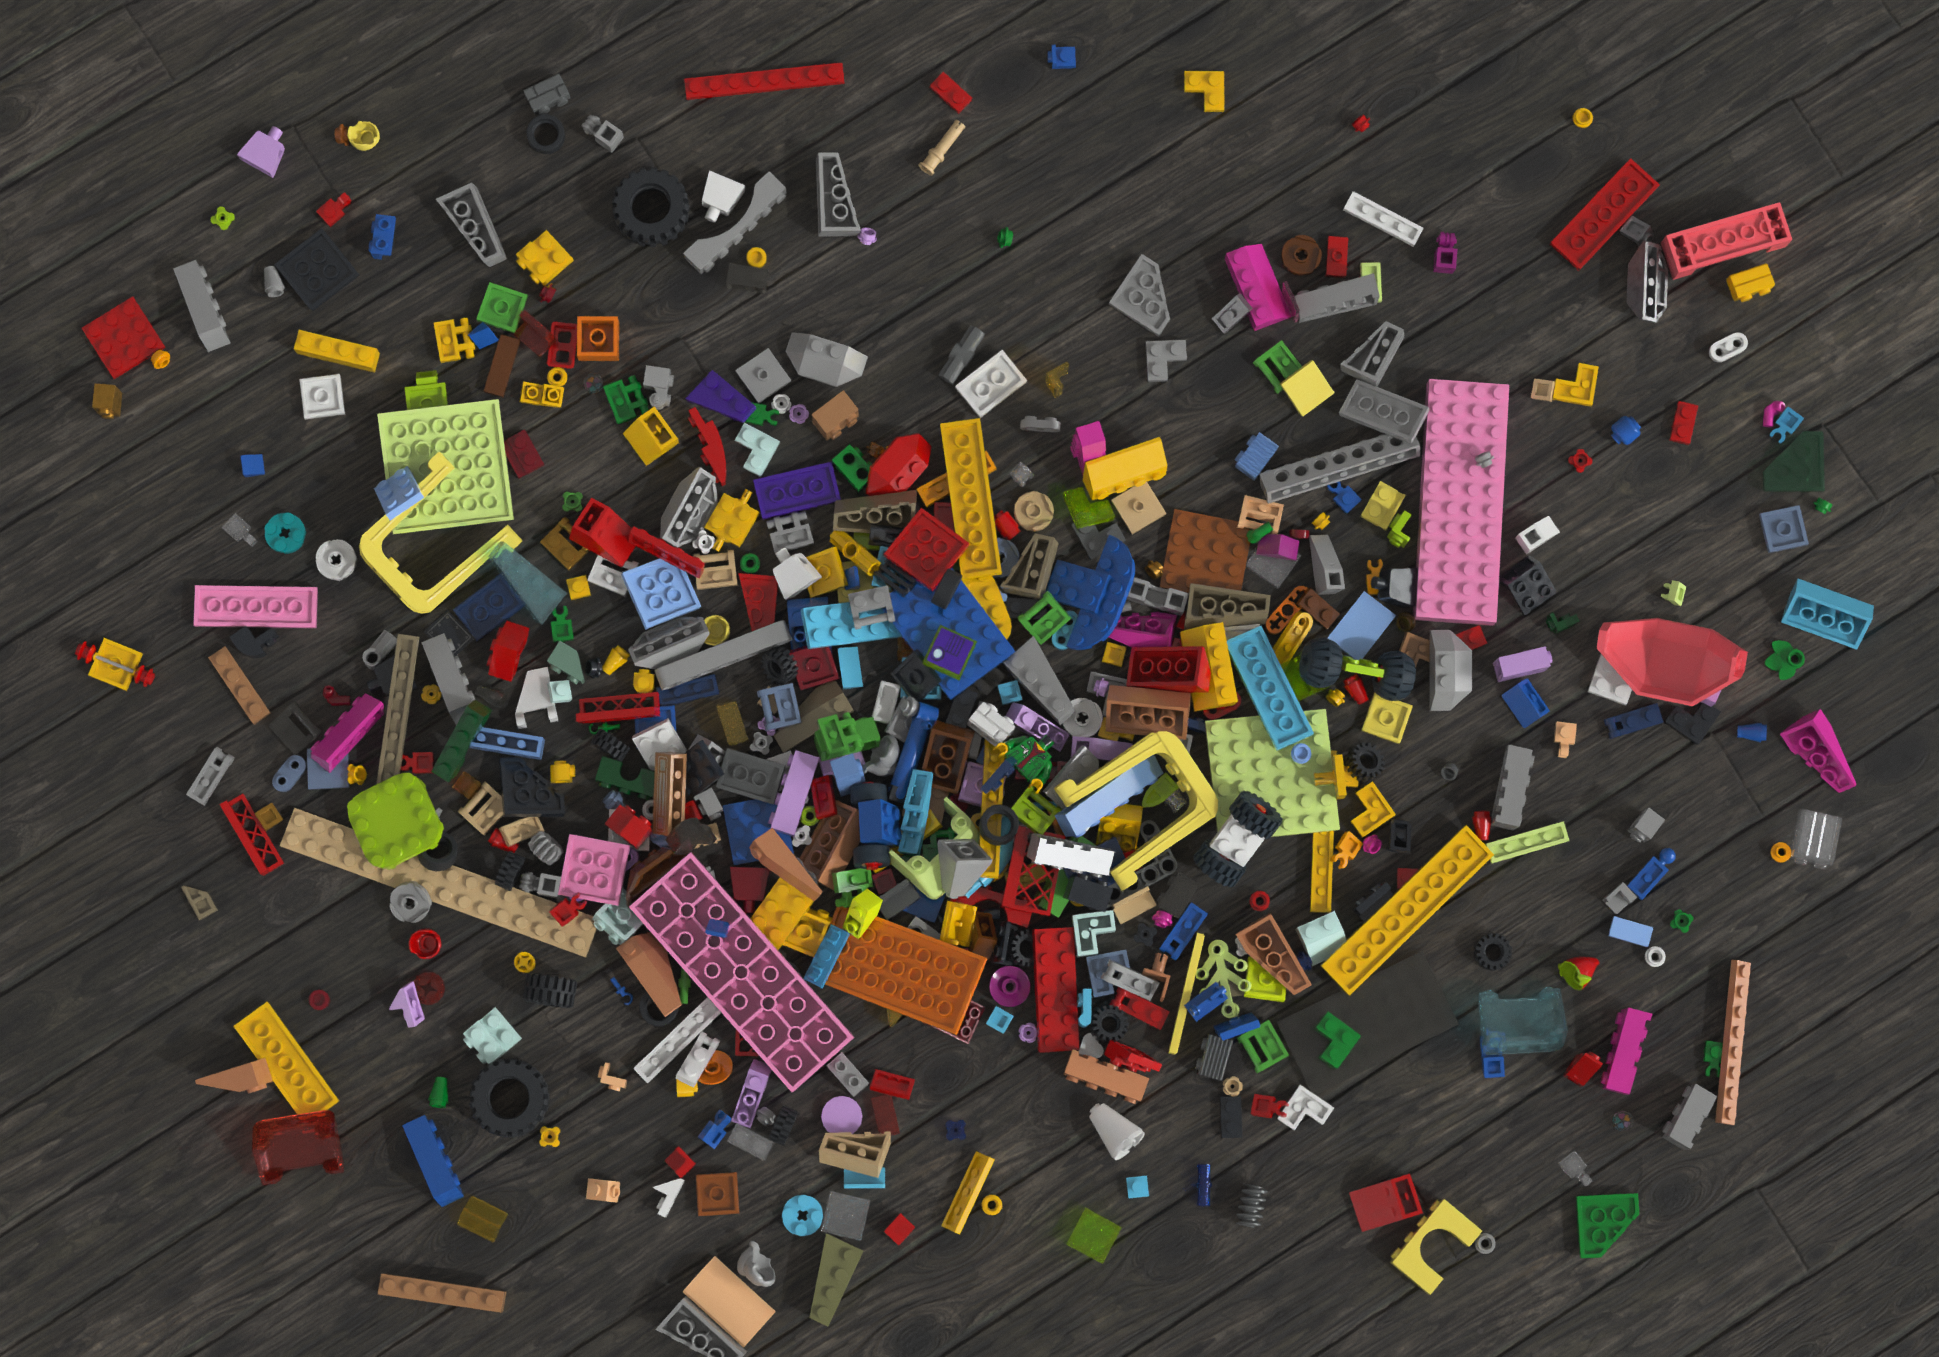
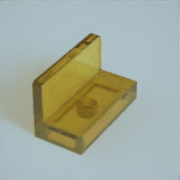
M1068 362L1046 373L1045 382L1055 398L1062 395L1063 385L1059 378L1068 373Z
M736 701L722 706L720 704L716 705L729 746L748 741Z
M471 1196L462 1210L457 1225L494 1243L508 1213Z

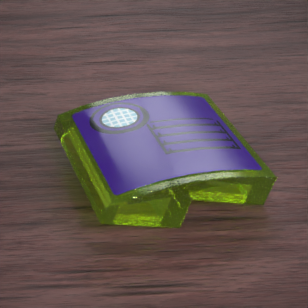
M940 625L922 664L960 680L977 641Z

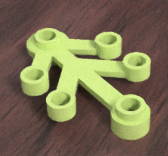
M1214 940L1208 947L1210 956L1203 967L1197 969L1196 978L1199 980L1208 979L1209 971L1215 962L1217 964V971L1206 988H1202L1199 994L1215 982L1218 984L1220 982V985L1226 989L1227 992L1225 994L1228 997L1222 1006V1014L1227 1018H1234L1239 1014V1006L1232 1001L1229 980L1238 985L1239 990L1244 992L1251 989V982L1242 979L1227 969L1225 960L1232 963L1235 970L1244 972L1248 964L1245 960L1238 959L1229 953L1228 946L1224 941ZM1217 946H1219L1221 949L1218 954L1215 953V948ZM1239 962H1243L1244 964L1242 969L1238 968ZM1202 970H1204L1205 976L1203 978H1201L1199 975ZM1243 982H1247L1248 986L1246 989L1242 988ZM1228 1006H1231L1232 1012L1228 1014L1226 1009Z

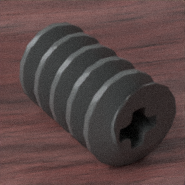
M1243 1183L1248 1187L1241 1190L1246 1197H1240V1201L1245 1203V1205L1238 1206V1209L1243 1211V1213L1236 1215L1241 1221H1237L1235 1224L1251 1228L1261 1226V1223L1256 1218H1263V1215L1258 1210H1264L1265 1207L1259 1203L1266 1201L1261 1194L1268 1193V1191L1263 1187Z

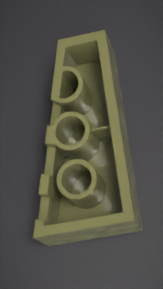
M827 1233L810 1313L811 1319L825 1326H829L863 1254V1250Z

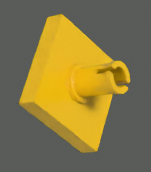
M1334 755L1332 758V772L1314 773V779H1319L1315 780L1314 783L1315 786L1333 784L1335 786L1336 799H1344L1347 793L1343 755Z

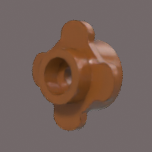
M340 124L335 129V140L338 144L344 143L345 146H348V127H344L343 124Z

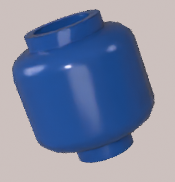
M1622 416L1611 426L1613 431L1611 436L1618 444L1622 442L1624 445H1629L1640 436L1641 432L1639 429L1642 427L1632 416Z

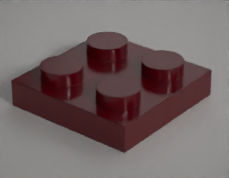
M807 646L789 652V655L793 654L794 656L792 658L793 661H797V664H795V666H798L796 678L800 690L839 679L830 646L808 649Z

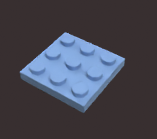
M662 559L654 560L621 574L645 630L701 608L687 573Z

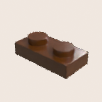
M1308 588L1296 603L1306 613H1309L1324 629H1328L1339 616V613L1311 588Z

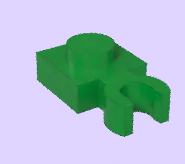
M753 403L757 409L744 422L763 426V422L767 421L770 425L776 426L778 422L771 420V416L774 414L779 415L780 413L776 409L766 411V405Z
M563 606L564 612L561 615L556 613V607L552 609V613L557 621L551 622L554 643L574 640L572 620H566L568 615L566 606Z
M1705 1041L1703 1061L1709 1062V1066L1705 1068V1076H1709L1710 1070L1714 1069L1716 1077H1720L1719 1063L1721 1064L1723 1043Z

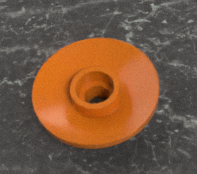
M716 1050L698 1081L707 1085H714L725 1081L733 1069L731 1058L726 1053Z

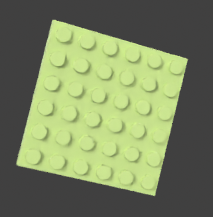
M499 399L377 414L386 480L393 476L397 470L408 466L417 484H419L431 473L427 464L438 452H441L455 467L392 530L393 534L514 520Z
M1326 709L1303 711L1314 734L1276 751L1260 716L1205 721L1211 783L1218 799V810L1215 815L1217 833L1231 815L1230 806L1241 791L1244 790L1246 792L1250 791L1251 794L1255 793L1257 797H1262L1265 802H1269L1270 806L1274 807L1277 810L1276 812L1280 813V817L1283 818L1282 824L1272 837L1340 830L1335 786L1333 784L1315 786L1314 783L1315 780H1319L1314 779V773L1332 772L1333 770ZM1299 743L1306 744L1311 749V758L1304 764L1294 762L1291 757L1292 748Z

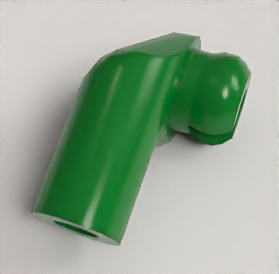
M1266 522L1255 530H1249L1246 535L1250 543L1259 542L1263 536L1273 531V528L1269 522Z

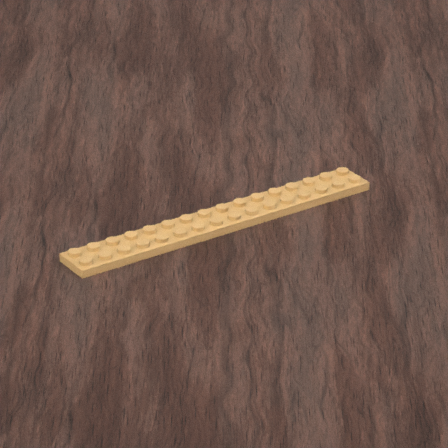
M297 808L293 810L280 844L283 848L393 888L404 882L416 881L428 891L430 899L434 903L585 958L597 930L591 915L578 911V916L562 927L549 913L550 909L558 903L526 893L514 887L511 891L495 885V881L453 865L445 871L436 872L428 870L421 864L418 855L396 865L394 869L388 870L375 867L365 857L353 829Z

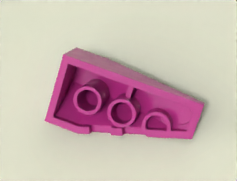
M1151 612V616H1139V613H1132V616L1120 615L1118 623L1109 638L1130 647H1172L1177 615Z
M1821 709L1803 716L1780 733L1789 749L1795 755H1800L1806 761V765L1816 769L1821 774V778L1838 793L1857 785L1833 728Z

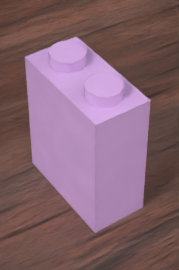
M1545 646L1499 657L1493 662L1497 681L1502 682L1544 672L1551 666L1552 656Z

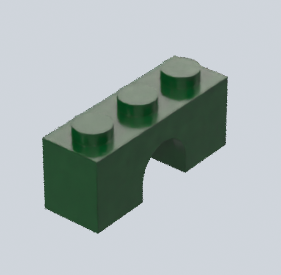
M602 756L595 778L596 782H599L598 786L610 789L613 786L619 788L618 792L627 795L633 792L638 794V798L647 801L650 798L654 799V771L641 768L640 774L635 780L627 781L621 777L623 763Z

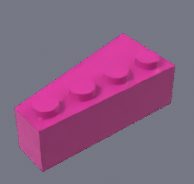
M1099 421L1077 427L1073 435L1070 448L1073 457L1078 459L1082 475L1084 474L1085 462L1106 455V441Z

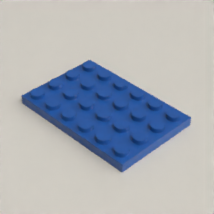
M916 580L917 584L904 598L895 591L890 593L895 621L891 623L913 651L918 649L927 660L941 628L974 642L959 675L928 661L942 679V682L939 684L940 688L951 700L1013 655L1015 650L962 580L945 610L931 603L938 585L931 591ZM902 585L899 586L903 591L906 589ZM882 608V611L887 613V609Z

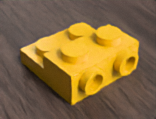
M547 230L533 242L530 241L516 254L518 258L516 262L523 270L527 268L531 272L529 275L536 284L541 283L543 286L548 284L574 261Z
M809 907L783 945L814 957L832 921V917H829V912L822 909L815 911Z

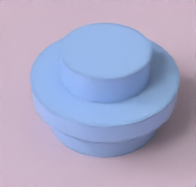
M1296 744L1291 750L1293 761L1298 764L1308 762L1311 758V749L1306 744Z

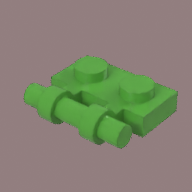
M849 712L842 715L844 720L839 721L837 714L817 719V725L829 758L849 753L848 745L850 744L854 746L855 751L863 748L861 736L857 734L855 728V720L851 718ZM843 729L848 730L849 736L844 735Z
M857 868L832 873L835 893L842 892V898L835 901L837 907H850L852 899L856 897L852 896V890H857V895H859L867 888L873 887L871 870Z

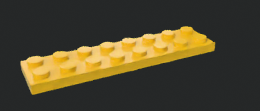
M980 418L941 423L955 533L969 542V547L959 558L962 580L1001 575L1002 571Z

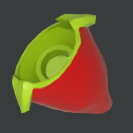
M1573 957L1558 964L1559 974L1561 977H1564L1570 987L1575 990H1582L1590 982L1600 962L1597 958Z

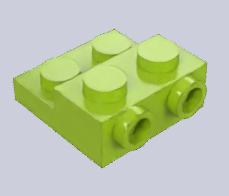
M445 382L405 387L407 410L448 405Z

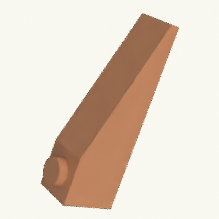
M1271 913L1266 914L1236 933L1245 952L1292 994L1295 995L1312 985Z
M651 932L632 936L616 948L665 1017L682 1005L672 973L673 970L669 962L668 952Z

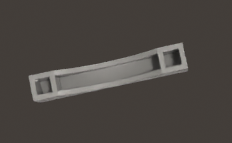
M770 171L766 173L755 184L751 204L742 219L730 230L718 236L698 239L683 253L684 258L700 274L704 271L706 273L714 267V262L718 258L722 259L729 252L728 248L732 244L737 245L743 239L742 235L747 230L751 231L758 224L756 221L759 218L766 217L771 212V207L775 203L779 204L786 197V187Z

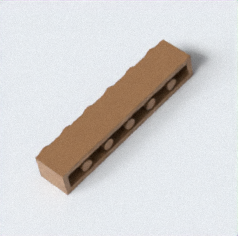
M385 1273L381 1274L378 1289L379 1295L500 1313L504 1310L507 1292Z

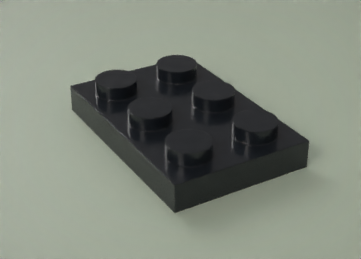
M703 740L697 742L684 753L687 754L685 803L692 801L694 796L702 793L724 775L723 770Z

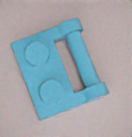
M1083 989L1077 997V1006L1081 1007L1078 1026L1081 1028H1085L1091 1023V989Z

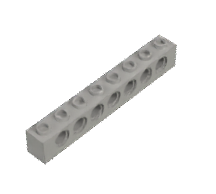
M1381 434L1378 437L1362 440L1350 446H1343L1331 452H1324L1315 457L1305 458L1292 464H1285L1273 470H1266L1259 474L1260 486L1269 504L1419 457L1420 444L1417 437H1415L1411 444L1388 434Z

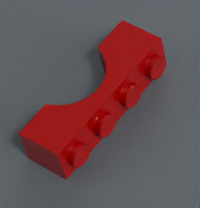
M981 886L968 899L965 896H958L957 899L951 898L950 901L973 906L980 901L988 900L1002 906L1004 891L1001 890L998 893L992 891L993 887L991 886L986 888ZM1020 896L1019 899L1015 900V905L1024 906L1030 901L1028 898ZM1003 908L1007 921H1010L1012 925H1018L1027 929L1032 915L1031 912Z

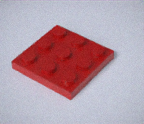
M133 296L82 327L85 335L114 379L147 360L156 351L166 348Z
M921 508L887 549L884 556L926 588L933 591L940 583L947 569H951L969 547V542Z

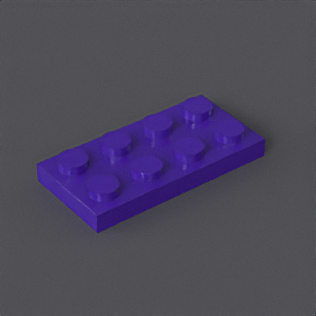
M832 462L753 480L763 520L833 504L836 500H841Z

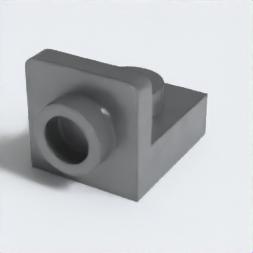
M1632 215L1620 229L1621 235L1636 242L1638 247H1640L1643 241L1652 242L1654 233L1651 226Z

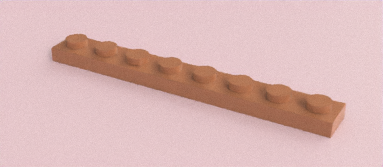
M1731 960L1715 1119L1716 1123L1735 1125L1751 963L1740 960Z

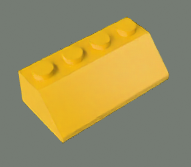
M1157 437L1085 462L1083 482L1091 500H1101L1115 492L1122 493L1127 488L1139 487L1147 481L1163 478L1166 475L1167 462L1161 438Z
M1223 622L1181 631L1182 647L1203 646L1211 670L1209 692L1191 693L1194 711L1236 704L1238 699Z

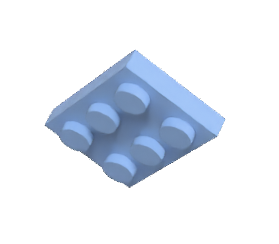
M408 466L397 470L393 476L381 481L374 488L390 521L424 498Z

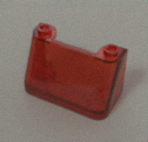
M322 1110L258 1121L253 1126L252 1151L262 1185L277 1183L282 1179L283 1171L322 1164L324 1171L328 1174L344 1173V1161L337 1122L332 1111Z

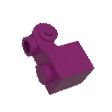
M1440 232L1436 239L1439 247H1437L1434 254L1433 272L1453 274L1456 269L1458 250L1453 249V247L1457 243L1455 233Z

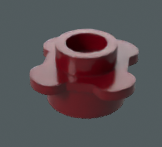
M552 283L548 284V286H543L539 294L542 297L540 302L546 301L550 303L556 292V289L552 287Z

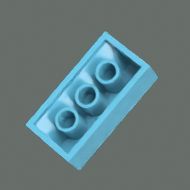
M1797 579L1787 601L1781 623L1858 649L1873 619L1874 606Z

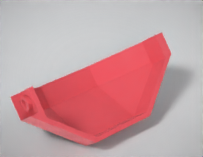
M1660 618L1605 622L1599 629L1597 642L1598 651L1636 695L1688 706L1698 704L1739 680L1745 671L1748 654L1746 650L1713 629Z

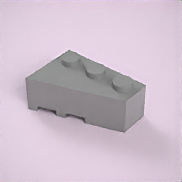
M1385 321L1368 337L1365 343L1340 364L1341 371L1378 387L1404 338V329Z
M1697 1084L1686 1087L1682 1094L1685 1098L1681 1104L1678 1103L1672 1112L1674 1115L1671 1122L1667 1121L1662 1130L1664 1132L1662 1138L1682 1150L1692 1148L1693 1143L1691 1141L1696 1133L1699 1134L1700 1126L1704 1118H1707L1717 1098L1716 1095Z

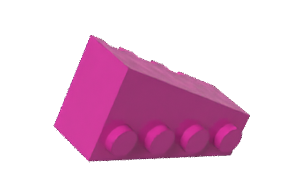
M1629 1007L1622 1009L1621 1013H1617L1615 1024H1618L1616 1032H1613L1610 1044H1613V1047L1606 1057L1608 1068L1607 1072L1602 1074V1089L1624 1095L1630 1094L1637 1066H1634V1063L1638 1062L1641 1056L1642 1047L1639 1045L1640 1042L1644 1041V1038L1646 1039L1648 1030H1646L1645 1023L1646 1020L1651 1021L1652 1013Z

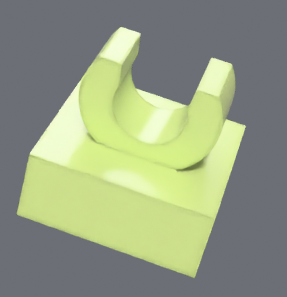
M1673 580L1671 584L1665 583L1664 587L1670 590L1668 594H1661V597L1670 601L1673 605L1681 606L1686 586L1679 581Z

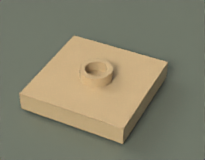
M1147 482L1139 487L1134 486L1111 500L1131 535L1167 514Z

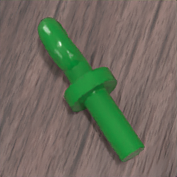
M603 723V725L598 726L596 732H593L591 729L593 724L589 726L590 733L596 735L600 728L606 732L608 730L620 729V724L607 725V723Z

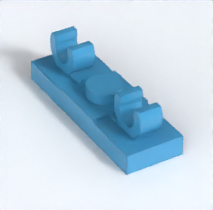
M831 924L803 979L823 989L850 933Z

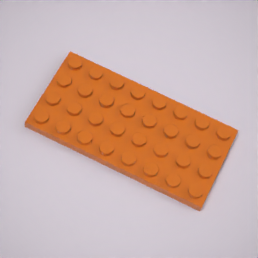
M837 907L830 925L832 924L846 931L842 927L849 908ZM876 916L859 939L855 938L852 934L849 935L825 985L957 1035L987 958Z

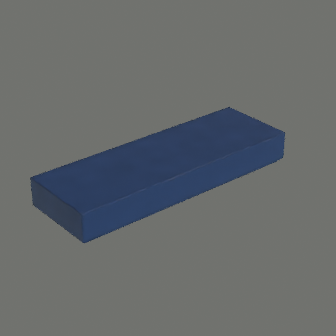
M715 674L695 678L666 690L656 687V692H659L660 706H672L720 695Z

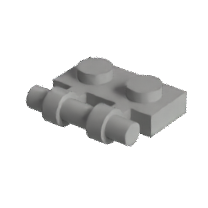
M797 511L792 512V515L781 518L777 516L773 520L766 521L768 529L777 528V532L770 534L775 554L783 548L789 551L814 544L809 524H800L801 520L807 519L805 511L797 513ZM794 522L795 527L783 530L782 525Z

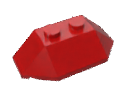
M919 433L896 437L870 466L865 493L868 496L907 491L928 467L932 446Z

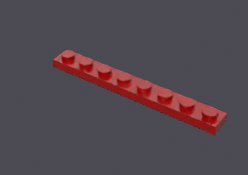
M842 63L686 78L684 81L686 99L692 100L844 84Z

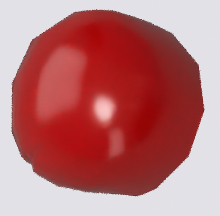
M430 928L417 930L408 941L410 952L417 955L420 959L433 958L442 947L439 934Z

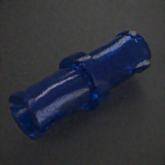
M1198 1164V1183H1196V1187H1198L1197 1206H1210V1188L1212 1187V1183H1210V1164Z

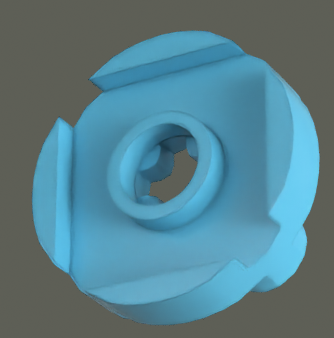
M807 1195L792 1197L787 1201L782 1212L784 1226L789 1232L798 1236L813 1234L822 1223L823 1211L821 1205L815 1198ZM799 1210L802 1212L806 1210L808 1212L806 1215L808 1219L806 1221L803 1219L799 1221L797 1219L799 1216L797 1212Z

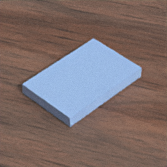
M1364 591L1332 631L1328 639L1336 642L1341 650L1348 656L1353 657V659H1363L1396 615Z

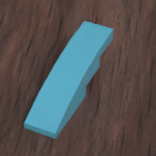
M914 769L912 771L903 806L905 814L901 825L903 833L898 849L900 854L920 855L930 805L932 772Z

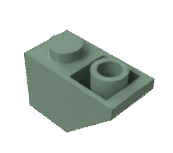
M559 641L547 660L548 664H550L549 668L557 674L565 673L568 675L566 679L576 685L578 682L584 684L585 678L578 652Z

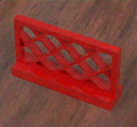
M1019 826L1015 836L1001 907L1050 916L1059 869L1054 868L1048 872L1044 865H1040L1046 874L1037 880L1034 878L1030 870L1038 864L1028 868L1023 861L1024 856L1027 855V852L1025 853L1026 845L1029 847L1028 835L1029 833L1032 834L1033 831ZM1044 832L1043 834L1047 836L1065 839L1064 835L1049 832ZM1023 865L1026 870L1021 873ZM1028 872L1034 882L1024 888L1019 880L1020 876ZM1052 872H1054L1053 879H1052V877L1050 876V874H1051ZM1048 876L1052 886L1044 892L1038 882ZM1036 884L1042 894L1032 900L1026 890ZM1019 885L1022 890L1017 893ZM1024 892L1030 902L1024 906L1015 905L1016 896ZM1048 892H1050L1049 899H1048V897L1046 896V894H1047ZM1044 896L1048 902L1047 911L1039 910L1034 902Z

